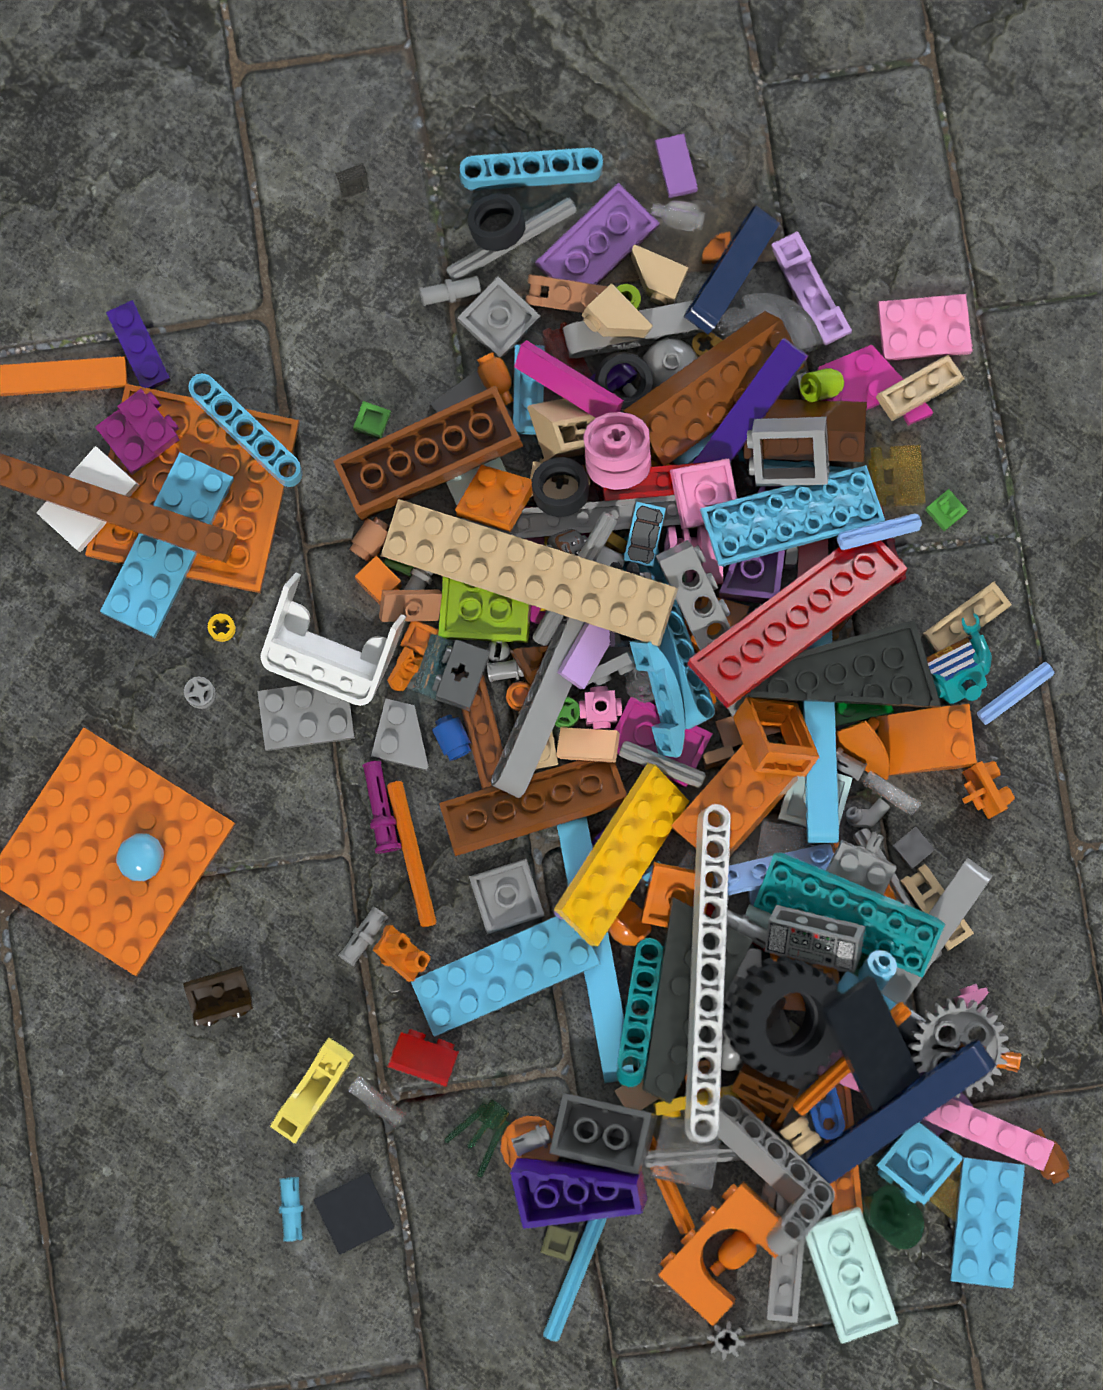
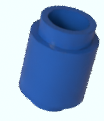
M450 714L435 721L436 727L432 731L444 756L447 755L449 760L453 761L471 752L469 747L471 742L459 717L453 718Z

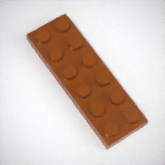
M578 760L533 774L525 793L520 798L493 786L441 802L439 805L454 854L458 856L618 807L622 804L627 794L615 762Z

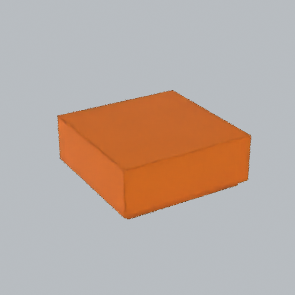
M411 621L400 646L403 648L408 647L414 653L428 658L438 637L439 630L421 621Z

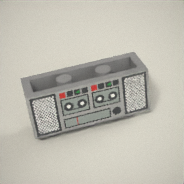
M776 905L768 922L765 951L775 953L781 957L804 960L809 964H820L833 967L838 971L854 973L861 957L865 926Z

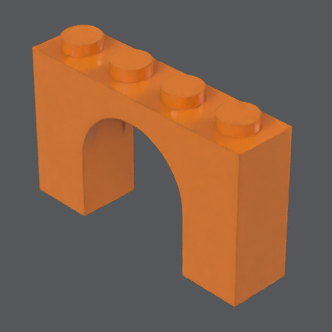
M744 1181L738 1187L733 1183L721 1196L725 1200L718 1209L712 1206L703 1215L701 1220L704 1224L697 1232L692 1228L681 1239L680 1242L684 1246L678 1253L675 1254L671 1250L660 1262L663 1269L658 1275L712 1326L726 1313L736 1299L710 1275L705 1266L703 1251L708 1238L724 1229H738L754 1238L774 1258L778 1256L769 1248L767 1235L781 1216Z

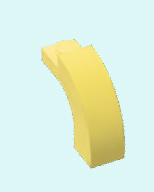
M328 1038L297 1088L279 1110L270 1127L296 1144L342 1078L354 1054L331 1038Z

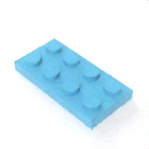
M963 1157L950 1281L1013 1289L1025 1165Z

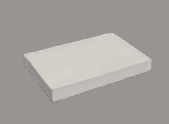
M96 446L69 475V477L128 497L140 486ZM45 502L36 512L79 552L87 546L107 523L49 502Z

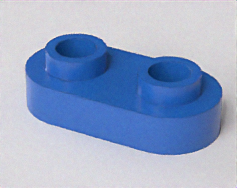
M816 1080L810 1082L807 1088H809ZM834 1087L826 1094L823 1100H820L809 1110L814 1130L821 1138L829 1140L839 1137L845 1128L837 1090ZM826 1118H831L834 1122V1126L830 1130H826L823 1127V1121Z

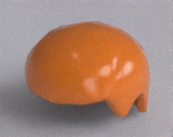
M626 901L608 930L613 939L624 946L638 945L652 930L650 924L641 923L643 910L634 902Z

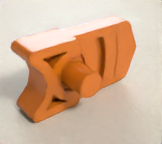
M404 647L397 659V664L387 680L391 689L404 691L414 674L418 672L425 658L418 654L414 655L412 649Z

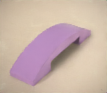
M795 232L773 243L771 246L780 268L798 304L822 342L827 345L852 333L839 306H835L813 266L811 255L799 233Z

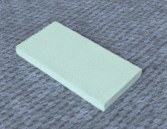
M858 1206L818 1220L805 1237L840 1343L843 1344L899 1324L861 1208Z

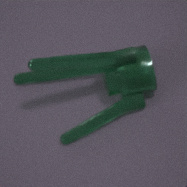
M490 1099L487 1105L482 1102L471 1116L444 1138L445 1143L450 1142L481 1116L479 1121L482 1125L467 1145L468 1149H472L488 1128L494 1131L497 1127L477 1173L479 1178L484 1175L502 1132L509 1124L506 1118L510 1112L493 1099Z

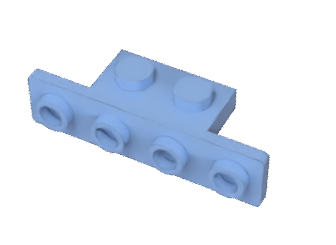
M829 843L784 853L825 871L834 855ZM773 856L729 865L727 896L748 891L750 904L754 905ZM714 875L716 884H718L717 877Z

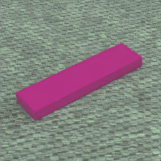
M526 340L521 344L514 366L516 369L595 418L607 413L620 412L624 400Z

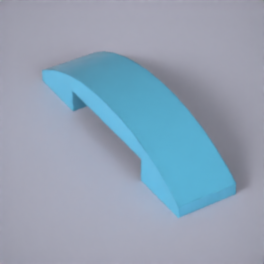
M630 641L636 669L648 672L661 722L652 727L658 754L679 757L682 754L684 744L685 717L682 696L675 674L664 654L656 645L652 644V641Z

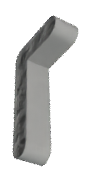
M724 1095L719 1099V1123L716 1136L791 1204L767 1235L769 1248L778 1255H786L805 1239L835 1198L834 1190L824 1178L737 1098L731 1095Z

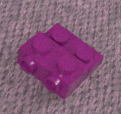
M142 389L118 405L117 411L95 426L131 475L179 441L175 433L179 429L177 424L169 414L163 417L157 410L161 406L159 401L151 391L145 394Z

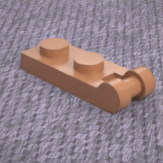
M529 274L528 283L530 284L529 295H526L525 302L528 305L583 313L585 308L608 286ZM542 286H549L548 298L540 297Z

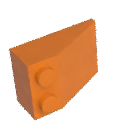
M970 704L942 706L876 717L880 722L877 728L878 737L882 741L889 758V776L967 768L977 763Z

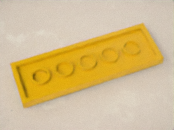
M647 764L554 908L591 946L598 947L671 832V825L683 813L690 802L655 764Z

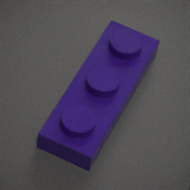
M133 300L106 312L141 387L154 389L171 381Z

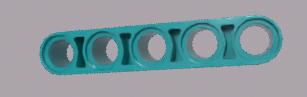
M653 938L641 940L635 952L616 1071L618 1081L626 1087L639 1085L643 1080L663 956L661 943ZM650 953L653 954L656 958L653 960L644 959L642 955ZM640 981H647L651 984V986L648 988L640 987L637 983ZM641 1008L644 1009L647 1012V1014L643 1016H638L633 1013V1010ZM637 1036L642 1039V1042L633 1044L628 1039ZM634 1065L638 1070L634 1073H629L623 1067Z

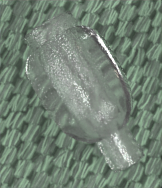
M671 201L665 206L654 203L651 210V215L662 217L668 226L687 232H692L695 229L702 230L706 213L700 212V208L697 205L684 201Z

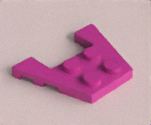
M873 345L831 361L817 369L832 368L839 371L844 378L843 390L837 396L822 401L867 402V410L880 405L876 399L878 393L903 380L899 373ZM924 403L904 414L903 417L907 426L932 416L933 411Z

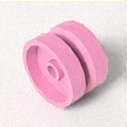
M615 412L597 417L587 426L584 433L586 469L593 482L604 488L614 490L628 489L639 484L648 476L651 469L649 429L643 420L633 414Z

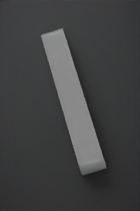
M969 858L963 863L929 912L930 915L942 920L945 923V927L926 971L993 876ZM897 967L895 974L885 988L880 991L897 1004L899 1002L905 1003L922 977Z

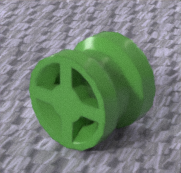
M566 697L555 723L557 727L571 728L578 722L580 707L573 698Z

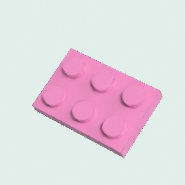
M966 294L878 302L882 352L886 361L972 353Z

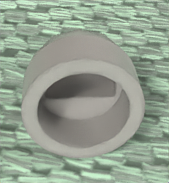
M491 641L487 646L486 650L490 651L489 660L493 663L506 661L510 656V647L507 642ZM497 643L502 644L500 658L494 657Z

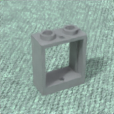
M826 417L754 419L753 429L747 431L748 448H753L754 457L749 458L750 475H755L756 486L828 485L829 453ZM813 437L815 467L764 469L762 439Z

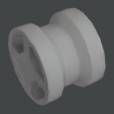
M193 677L184 687V696L194 708L205 709L215 701L216 691L208 679Z

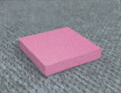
M729 458L670 470L681 529L705 525L700 512L701 508L737 499Z

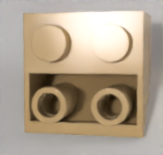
M566 399L532 404L527 407L545 461L551 458H569L585 454L584 433L595 417Z

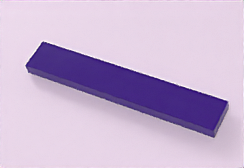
M783 338L693 463L713 462L728 458L731 463L746 443L747 431L753 429L754 419H763L808 358V355Z

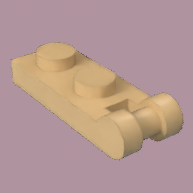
M924 864L917 869L918 872L911 877L906 876L900 882L918 909L929 914L944 892V889L928 866ZM925 882L930 890L922 895L917 887ZM964 918L945 944L947 951L974 934Z

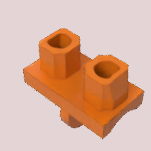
M981 761L962 772L967 780L964 786L969 794L962 799L963 803L966 804L973 801L977 810L982 809L987 819L1008 809L1007 805L1015 799L1010 788L1005 786L998 790L993 782V779L1000 776V769L995 761L988 763Z
M392 925L385 926L382 938L373 948V951L380 956V961L383 965L391 966L408 982H414L418 973L425 971L430 961V956L427 953L420 951L410 942L408 936L400 933Z

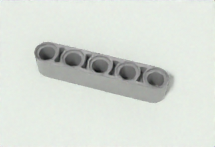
M692 301L639 310L653 325L645 338L601 336L598 331L593 332L589 329L584 321L575 322L563 327L570 358H581L654 344L658 340L666 338L681 339L696 336L702 330L684 318V314Z

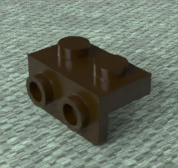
M242 965L183 983L195 1026H210L217 1023L219 1019L229 1016L240 1017L253 1009L252 995Z

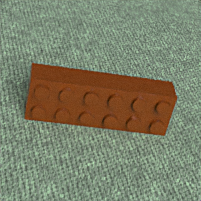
M766 311L762 312L623 410L624 413L633 414L643 420L648 427L650 455L653 461L661 466H666L718 429L780 341L785 338L794 345L782 319ZM804 363L802 364V366L800 367V369H799L798 371H800L801 369H803V368L805 367Z
M493 386L340 457L333 462L357 515L363 521L397 505L398 499L406 501L523 447V444L497 387Z

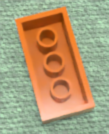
M743 744L671 827L696 849L698 815L702 810L711 805L719 804L724 806L730 813V858L783 798L786 792L798 781V778L793 775L755 772ZM709 812L707 817L709 824L713 827H718L720 825L719 816L714 812ZM709 842L706 846V851L709 856L717 858L719 848L715 843Z

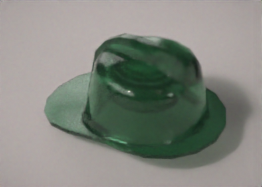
M885 1185L870 1196L863 1197V1214L869 1227L877 1231L885 1240L898 1249L907 1250L917 1245L924 1233L923 1215L917 1205L907 1199L906 1195L895 1185Z

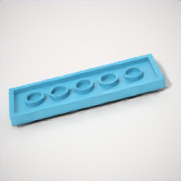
M179 452L153 505L212 525L234 478ZM138 534L100 612L156 638L197 553Z
M556 916L416 978L414 982H411L432 1034L436 1037L598 966L601 963L594 946L589 945L564 919L561 920Z

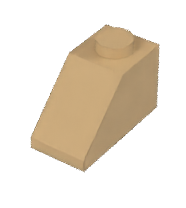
M634 244L631 259L645 294L657 305L666 306L667 304H674L687 276L688 267Z
M612 283L585 308L582 314L588 328L593 332L598 331L601 336L645 338L653 327Z

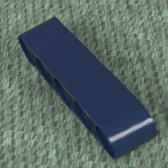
M757 205L750 210L685 312V319L706 334H709L714 329L780 223Z

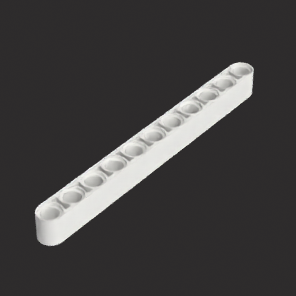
M719 804L711 805L702 810L697 819L685 1133L689 1139L695 1142H708L714 1139L718 1132L730 844V813L724 806ZM709 812H714L719 816L720 825L718 827H713L709 824L707 819ZM709 842L715 843L719 848L717 858L708 855L706 846ZM707 873H713L717 877L718 884L716 888H710L705 883ZM706 903L715 906L717 913L714 919H709L704 914ZM706 933L712 935L715 939L713 950H708L703 945L702 940ZM705 964L710 965L714 970V977L711 981L705 980L701 974V969ZM703 995H707L712 999L713 1007L709 1012L704 1011L700 1006V999ZM702 1026L708 1027L711 1031L712 1036L708 1043H704L699 1038V1030ZM701 1057L707 1058L710 1062V1070L707 1074H702L698 1070L697 1064ZM701 1088L707 1090L709 1094V1101L704 1106L699 1104L696 1099V1094ZM700 1119L704 1120L708 1125V1131L703 1137H700L695 1132V1124Z

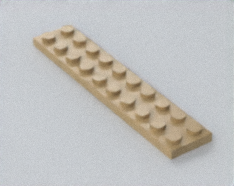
M400 499L397 501L381 553L382 557L644 642L652 641V644L656 646L661 644L678 588Z

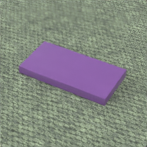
M617 183L535 262V265L547 277L598 285L632 252L634 244L639 246L659 226V222L629 192Z

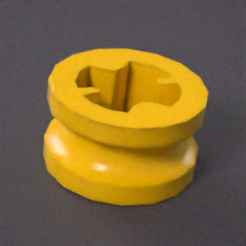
M216 614L208 622V631L216 641H228L235 634V623L226 614ZM218 621L220 623L229 622V625L226 626L229 631L226 634L220 632L218 635L214 633V630H217L214 625Z

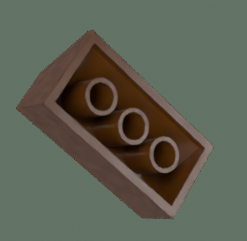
M777 399L763 418L826 417L829 461H865L867 402L821 400L809 402L807 400ZM813 437L762 439L763 459L814 461ZM746 441L744 459L754 457L753 448H748Z

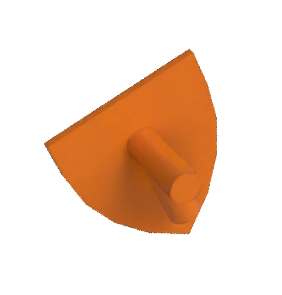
M870 717L868 721L835 731L837 749L840 747L844 749L843 753L862 763H866V772L888 780L890 771L889 758L882 741L875 732L880 725L877 718Z

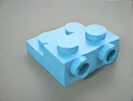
M919 1121L902 1133L897 1140L895 1139L876 1161V1166L880 1168L877 1173L888 1183L892 1184L895 1181L903 1187L901 1193L912 1203L915 1204L919 1201L925 1205L963 1160V1156Z

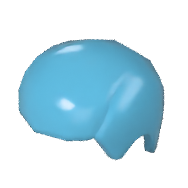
M136 833L124 840L120 845L116 862L122 875L132 881H146L155 876L160 870L164 850L158 839L149 834Z

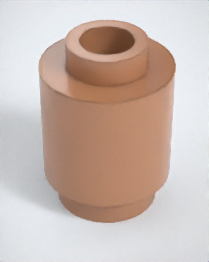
M377 517L373 521L367 518L351 542L353 544L350 550L369 563L372 557L377 556L383 548L388 533L387 530L390 526Z

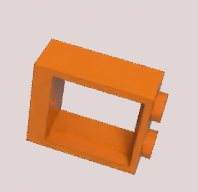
M746 697L733 716L755 772L806 777L820 757L797 703ZM762 726L780 728L786 744L769 743Z

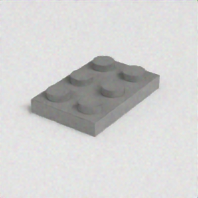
M307 685L257 691L266 751L355 739L350 702Z

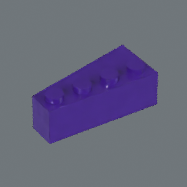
M516 1158L510 1171L523 1229L642 1214L648 1199L642 1170L639 1174L605 1166Z

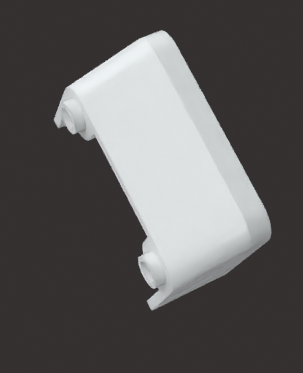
M295 573L283 587L261 652L263 666L271 672L352 704L365 705L369 703L374 697L390 663L407 616L401 614L390 629L388 638L382 636L371 637L365 643L362 652H359L307 631L310 624L309 611L303 605L292 601L301 574Z

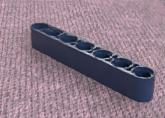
M979 1039L973 1040L907 1086L877 1110L870 1112L847 1128L839 1137L830 1140L806 1159L807 1164L831 1184L984 1077L997 1064Z

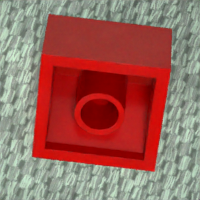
M409 1029L408 1034L401 1032L388 1067L448 1087L459 1054L458 1051L453 1050L455 1044L438 1039L436 1044L425 1041L426 1034Z

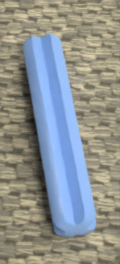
M914 513L840 532L837 537V543L840 549L846 550L919 531L922 522L919 515Z
M1043 662L977 712L979 719L985 725L989 724L1054 675L1052 667L1047 662Z

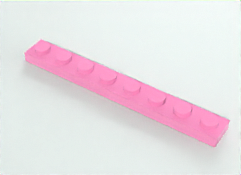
M841 1050L830 1055L831 1062L826 1067L818 1066V1073L816 1074L821 1076L843 1055ZM851 1072L839 1082L841 1085L860 1092ZM955 1099L949 1100L922 1119L1041 1171L1044 1170L1054 1142Z

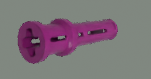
M381 761L367 762L362 765L373 815L370 828L374 829L377 847L374 849L376 854L393 852L402 848L401 843L397 842L394 826L397 822L396 818L391 816Z

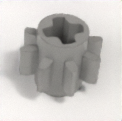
M730 1321L725 1323L724 1328L714 1324V1329L716 1330L714 1336L708 1335L706 1337L708 1340L714 1341L715 1344L711 1347L710 1352L721 1351L722 1360L726 1359L727 1353H732L735 1357H738L736 1348L738 1345H745V1342L738 1340L737 1337L742 1332V1329L737 1328L732 1331L730 1329ZM725 1332H729V1336L734 1339L733 1344L729 1343L727 1348H723L721 1342L718 1341L719 1337L725 1336Z

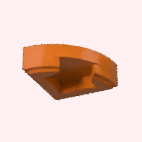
M730 232L717 235L707 244L702 255V264L717 263L731 241Z

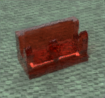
M561 323L560 327L555 330L551 328L543 330L542 340L548 353L589 379L592 375L584 357H569L563 327L567 326V323Z

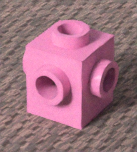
M607 686L591 687L590 692H585L584 700L579 701L580 719L586 718V727L593 726V729L599 730L611 729V725H616L617 716H622L621 698H615V690L608 691ZM597 702H604L607 708L600 712L596 710L595 704Z

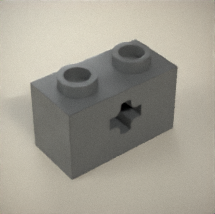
M455 640L453 647L447 646L442 663L447 664L444 674H437L432 691L437 692L436 700L470 712L489 659L490 651L459 640ZM460 668L465 669V675L468 677H462L460 682L455 680V674L452 672H458Z

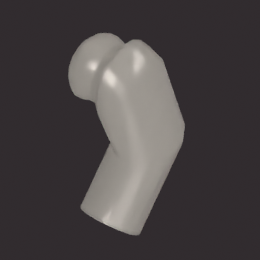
M879 798L870 809L850 807L846 811V819L853 827L871 828L890 809V806Z

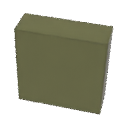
M549 1225L540 1253L570 1262L578 1231L559 1225Z

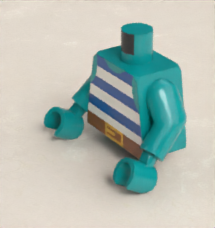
M975 613L973 616L976 624L973 626H967L964 618H962L963 630L966 634L971 635V640L966 637L926 658L938 698L944 699L949 704H954L964 698L974 701L981 696L982 689L987 686L985 676L990 672L992 655L984 635L979 633L981 625L979 617Z

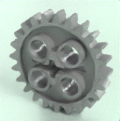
M959 997L956 1006H954L949 998L946 999V1008H942L938 1003H935L936 1013L932 1014L925 1010L924 1013L928 1020L926 1022L917 1020L916 1022L921 1027V1030L911 1031V1034L918 1039L917 1042L909 1043V1047L917 1051L911 1057L914 1062H920L916 1065L919 1073L924 1072L923 1075L937 1066L936 1064L940 1057H950L955 1053L950 1047H959L960 1042L964 1045L972 1042L973 1040L969 1039L968 1036L969 1031L977 1026L981 1027V1034L976 1039H979L982 1045L985 1046V1049L997 1065L1007 1064V1061L1001 1057V1054L1009 1052V1049L1001 1045V1043L1009 1038L1006 1034L999 1033L1004 1028V1025L1001 1022L994 1023L998 1017L994 1012L986 1015L988 1007L984 1004L977 1009V1002L971 999L967 1006L965 1000ZM943 1026H951L950 1035L943 1039L939 1038V1030ZM935 1044L946 1046L945 1048H932ZM995 1067L984 1077L964 1090L965 1093L971 1097L973 1087H976L981 1093L984 1092L982 1083L986 1081L988 1084L993 1085V1080L990 1077L992 1073L999 1076L1002 1073Z

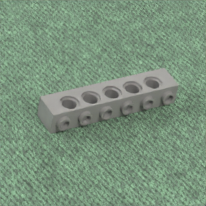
M688 540L656 555L668 584L678 588L675 599L701 651L732 628L726 619L731 614L724 599L718 601L714 590L718 589L716 581L711 572L705 574L701 564L706 562L699 546L693 547ZM695 570L696 577L693 581L688 583L682 581L684 572ZM699 597H708L709 601L706 607L702 609L694 607L695 601ZM711 624H721V629L717 634H707V628ZM748 693L727 708L732 718L745 698L749 697Z

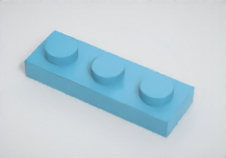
M515 345V362L521 345ZM535 345L544 351V346ZM515 368L513 424L518 434L536 435L527 407L532 404L543 403L544 385Z

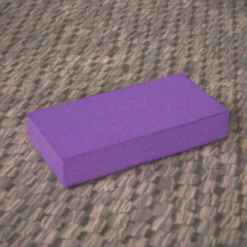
M684 134L655 140L669 198L697 192L698 187Z

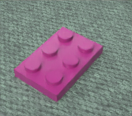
M631 695L614 729L620 733L618 755L624 741L658 753L652 731L653 726L661 723L656 705L636 695ZM699 726L689 730L685 729L681 756L665 757L696 769L713 733ZM665 775L670 781L684 788H686L688 785L687 783H684L682 781Z

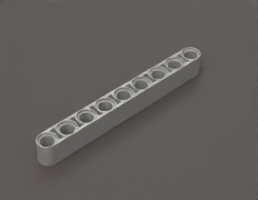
M603 546L595 562L610 566L613 562H619L623 567L625 561H623L624 555ZM567 616L563 617L550 641L491 779L492 786L517 798H520L525 793L572 686V683L559 675L557 671L585 622Z

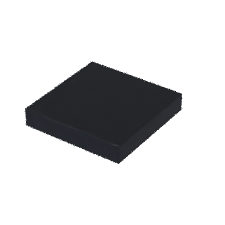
M369 1172L313 1199L339 1255L395 1228Z

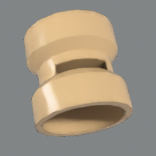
M804 1115L798 1116L779 1131L784 1140H789L792 1145L791 1149L799 1156L821 1140L817 1132L811 1131L808 1127L809 1121Z

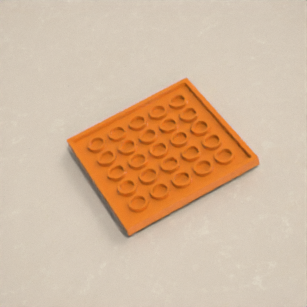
M125 384L121 403L140 389L145 394L151 391L161 404L157 410L163 417L169 414L179 427L175 431L179 441L133 475H131L110 448L108 457L140 485L130 498L153 505L179 452L232 476L234 481L212 523L213 526L238 535L228 562L224 563L197 553L186 578L261 593L285 486L280 484L199 407L193 398ZM221 405L217 410V414L220 416L230 414L232 406ZM245 409L293 454L300 424L299 420ZM245 424L239 428L238 434L249 436L253 432L254 427ZM269 444L261 447L259 454L265 457L270 456L275 451V447ZM285 465L281 469L280 474L282 476H288L290 465ZM106 523L87 544L85 555L91 558L124 564L139 533Z
M83 727L1 852L0 890L128 972L138 976L232 831L235 823ZM136 833L149 834L158 839L164 850L160 870L155 876L146 881H132L122 875L116 862L120 845L124 840Z

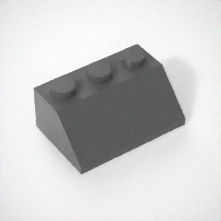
M563 1093L549 1153L639 1174L651 1146L657 1115Z

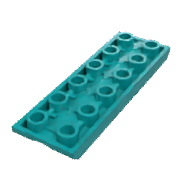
M777 852L772 857L753 905L770 914L773 913L775 906L779 905L865 926L862 953L870 955L876 950L886 951L894 957L898 968L922 978L945 927V923L937 917L787 854Z

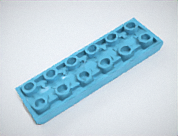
M866 465L830 474L828 485H789L700 509L718 566H726L838 536L840 532L885 521Z

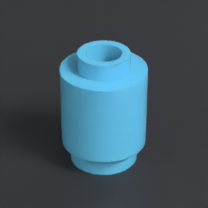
M876 950L872 952L858 972L859 982L869 975L875 978L880 990L884 989L897 970L896 960L886 951Z

